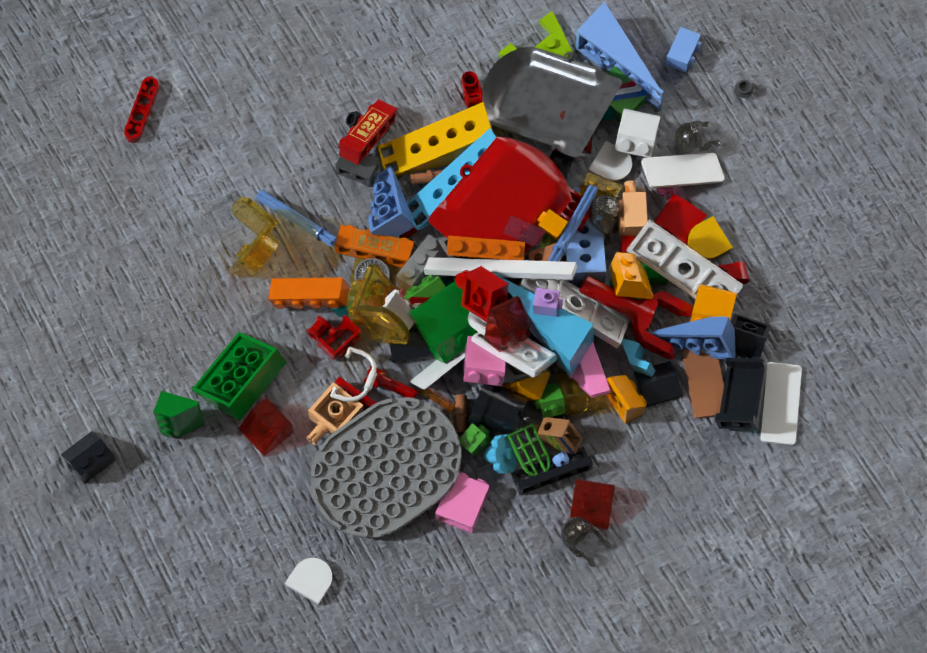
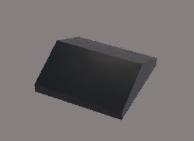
M671 361L654 365L653 368L656 371L653 377L634 371L641 395L646 400V407L683 396L677 373Z

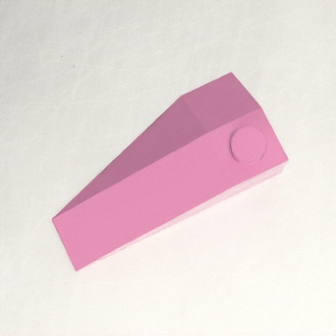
M592 342L570 378H574L579 386L591 398L611 392ZM555 361L556 364H557V366H558L560 369H562V367L558 364V362Z

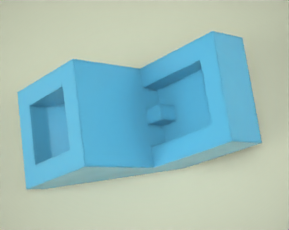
M623 338L622 344L633 369L636 372L653 377L656 370L651 363L641 360L645 353L643 347L639 343Z

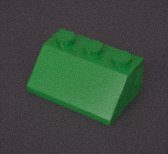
M161 391L153 413L162 435L169 438L173 436L179 438L204 425L198 401Z

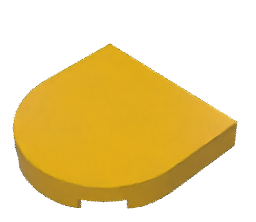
M714 216L694 226L689 233L688 247L707 260L715 259L733 248Z

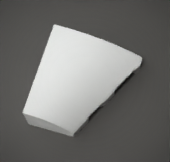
M395 289L385 298V304L374 313V320L407 333L414 323L409 313L414 308L409 306V302L406 299H402L399 290Z

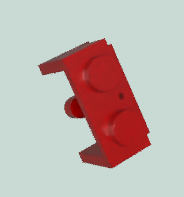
M344 315L342 322L336 328L333 326L324 339L321 337L318 339L317 347L321 348L333 361L336 358L341 359L347 353L346 349L350 345L355 346L361 340V330ZM348 330L352 336L334 351L330 345Z

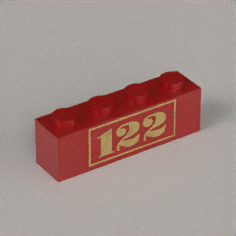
M380 99L371 104L366 114L361 115L357 124L350 128L348 135L345 138H341L338 144L340 148L339 156L359 165L396 121L397 108Z

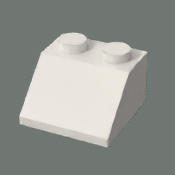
M624 109L617 134L615 151L647 158L651 157L660 116Z

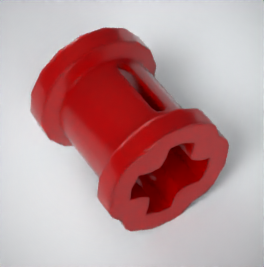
M317 316L316 322L306 332L312 339L318 341L323 333L331 328V325L323 317Z

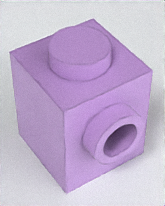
M536 288L533 313L557 317L558 310H562L563 306L560 291Z

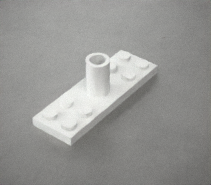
M650 219L627 248V252L635 254L640 261L695 299L699 284L737 294L743 287L742 283Z
M522 279L520 287L535 294L536 288L560 291V298L563 299V309L593 323L594 335L616 348L621 344L630 318L579 293V288L567 280Z

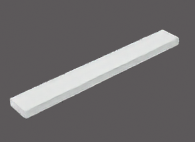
M429 257L424 273L425 275L456 276L464 270L470 272L482 266L502 278L573 280L577 264L576 262Z

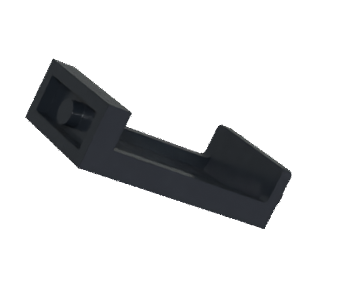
M735 356V358H726L727 371L720 413H716L715 421L719 429L757 430L767 366L764 360L759 357L741 358Z

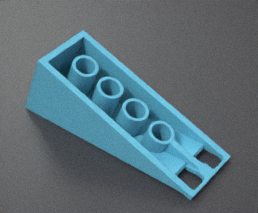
M490 128L407 202L408 207L416 203L419 205L411 213L414 227L417 231L430 225L428 221L429 216L462 179L460 176L461 167L466 164L473 166L495 140L496 136ZM469 170L465 171L466 175L470 173ZM424 214L426 219L421 224L416 225L414 220Z
M498 276L509 284L506 303L544 348L557 355L556 361L571 377L594 341L593 323L563 308L558 310L557 317L534 314L533 302L535 294Z

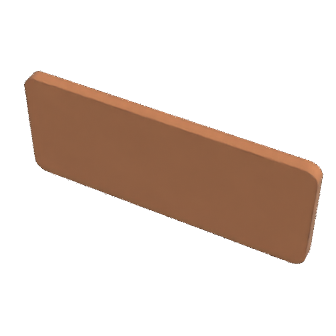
M682 349L694 417L697 419L714 417L716 413H720L724 389L719 359L710 358L711 354L700 352L699 355H696L691 350Z

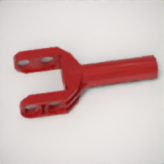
M590 276L584 278L580 285L579 293L629 317L632 322V332L637 343L663 358L674 359L677 351L673 345L646 332V330L649 328L657 305L678 316L686 317L691 316L693 311L692 305L665 291L653 294L652 299L643 298L636 300L632 297L616 296L614 288Z

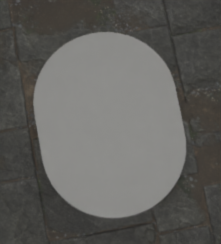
M409 397L390 398L372 405L332 433L320 446L311 468V490L317 507L333 526L352 536L377 538L397 532L439 503L454 486L459 475L462 459L458 434L451 421L443 412L419 399Z

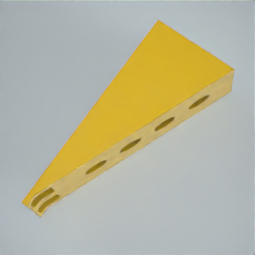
M484 102L385 144L377 145L383 169H386V165L396 162L398 170L395 171V175L398 177L451 164L489 128L491 129ZM393 148V155L382 157L381 149ZM414 150L420 151L416 154L412 153Z

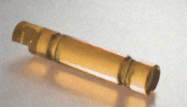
M427 388L419 390V393L447 409V411L454 412L455 406L453 404H450L434 392L432 393L431 390Z

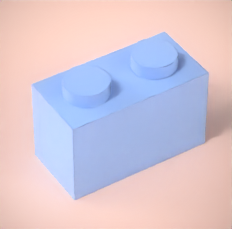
M680 27L667 55L666 66L685 73L688 67L692 68L696 58L694 54L695 52L699 53L702 42H700L701 34Z

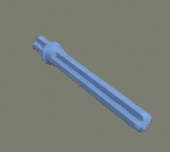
M593 185L588 186L557 244L553 245V252L548 261L560 262L562 256L567 254L568 245L597 194V187Z
M260 190L256 194L257 200L313 235L317 241H322L331 247L337 242L336 237L329 233L325 227L321 228L264 190Z

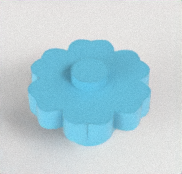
M509 434L496 435L491 441V445L484 450L486 462L493 464V469L499 474L512 473L517 467L516 460L518 458L507 438Z

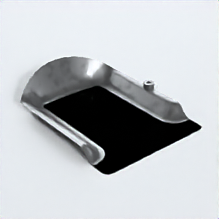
M533 46L524 47L509 52L493 65L484 83L482 102H484L491 125L552 145L564 154L578 157L583 152L622 84V80L606 74L598 67L577 61L576 54L573 52H567L564 56Z

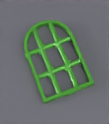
M534 424L522 429L520 428L518 431L507 435L521 467L528 475H538L532 463L536 460L540 463L544 472L549 470L550 458ZM529 427H531L536 437L534 440L531 439L527 431ZM523 430L529 440L526 444L522 442L518 434ZM512 435H516L521 445L520 447L516 448L511 438ZM535 442L539 443L544 454H538L534 445ZM529 445L530 447L532 446L536 455L533 459L529 457L525 449ZM518 450L524 452L528 460L527 462H523ZM543 457H546L547 460L546 468L541 460ZM529 464V466H531L534 474L528 471L526 465Z

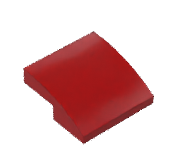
M673 194L654 220V223L684 244H687L690 231L694 226L701 223L707 215L688 201Z

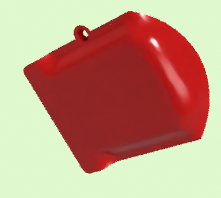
M496 137L473 166L466 164L461 167L460 176L462 179L432 212L428 221L447 238L448 236L525 242V257L545 233L538 226L540 223L538 218L542 212L545 211L547 213L550 209L557 215H560L572 198L561 171L544 153L527 143L510 138ZM466 170L470 172L468 175L465 174Z

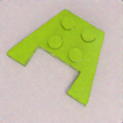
M552 11L539 20V24L550 35L537 44L536 48L564 56L567 52H573ZM510 43L499 52V57L502 58L517 48Z

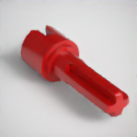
M372 366L367 371L368 375L372 370ZM376 369L377 376L373 387L378 389V387L382 386L404 397L416 398L418 393L416 389L386 376L384 370ZM368 375L364 378V383H366Z

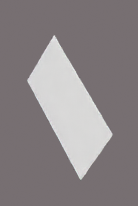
M465 350L446 363L438 360L434 361L409 382L425 390L465 358Z

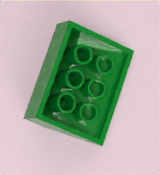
M455 281L409 312L435 359L442 363H446L465 350L467 337L473 336L478 332L468 323L469 310L461 306L463 290L456 285Z
M238 332L191 390L228 416L240 421L287 362L277 348Z

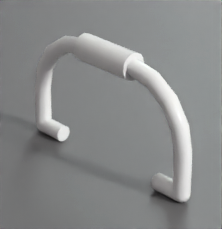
M353 347L348 348L345 356L350 358L353 352L366 357L371 362L372 370L368 375L364 391L358 396L346 397L336 394L338 388L333 387L330 396L347 402L358 401L365 397L371 391L377 376V366L374 358L369 353Z

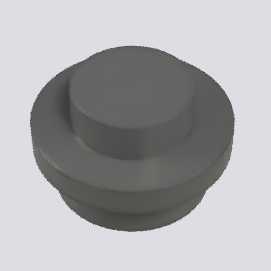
M741 80L735 85V93L741 98H747L753 93V85L748 80Z

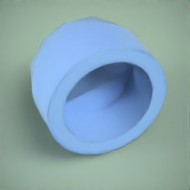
M563 451L556 455L552 461L557 467H560L564 463H569V457Z

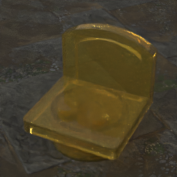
M239 197L231 207L232 213L235 218L254 232L256 236L249 244L245 243L235 256L238 258L227 271L234 275L242 267L253 277L282 241L271 233L278 221L250 198Z
M369 264L363 279L354 281L349 289L347 296L348 315L353 323L366 325L372 332V338L375 342L407 344L410 332L406 324L395 313L382 307L385 304V298L396 287L377 264Z

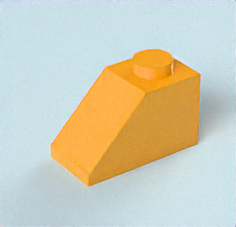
M550 209L547 213L543 211L538 218L540 222L538 226L557 241L568 224L565 219Z

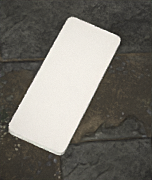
M715 153L643 158L641 161L650 188L722 183L725 179Z
M775 362L767 364L760 440L764 443L793 446L796 442L802 368L799 365Z

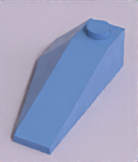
M390 166L375 175L373 187L375 196L374 201L370 205L372 214L368 217L370 232L373 235L400 236L414 227L412 214L395 172Z
M708 317L652 332V335L672 344L678 351L688 349L696 355L702 352L711 354L710 358L714 359L735 358V329L729 317Z

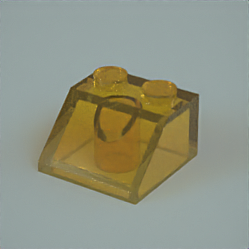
M588 172L582 182L579 194L583 196L589 185L597 187L598 191L592 203L598 208L613 213L625 191V186Z
M566 372L556 373L557 382L564 397L566 415L604 409L603 395L591 398L579 386L578 382L574 378H570Z

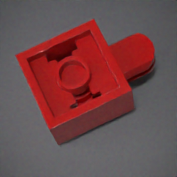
M482 266L470 272L464 270L456 275V285L463 290L461 306L488 324L505 316L509 285L507 282Z

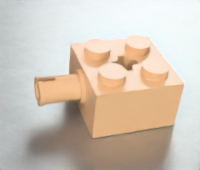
M626 181L624 183L625 192H623L622 199L619 200V236H637L648 222L646 192H636V182Z
M334 382L308 410L309 419L317 424L315 429L306 437L309 442L313 441V445H317L326 433L331 435L364 411V407L359 401L347 402L332 398L330 394L333 387L338 388L336 394L352 397Z

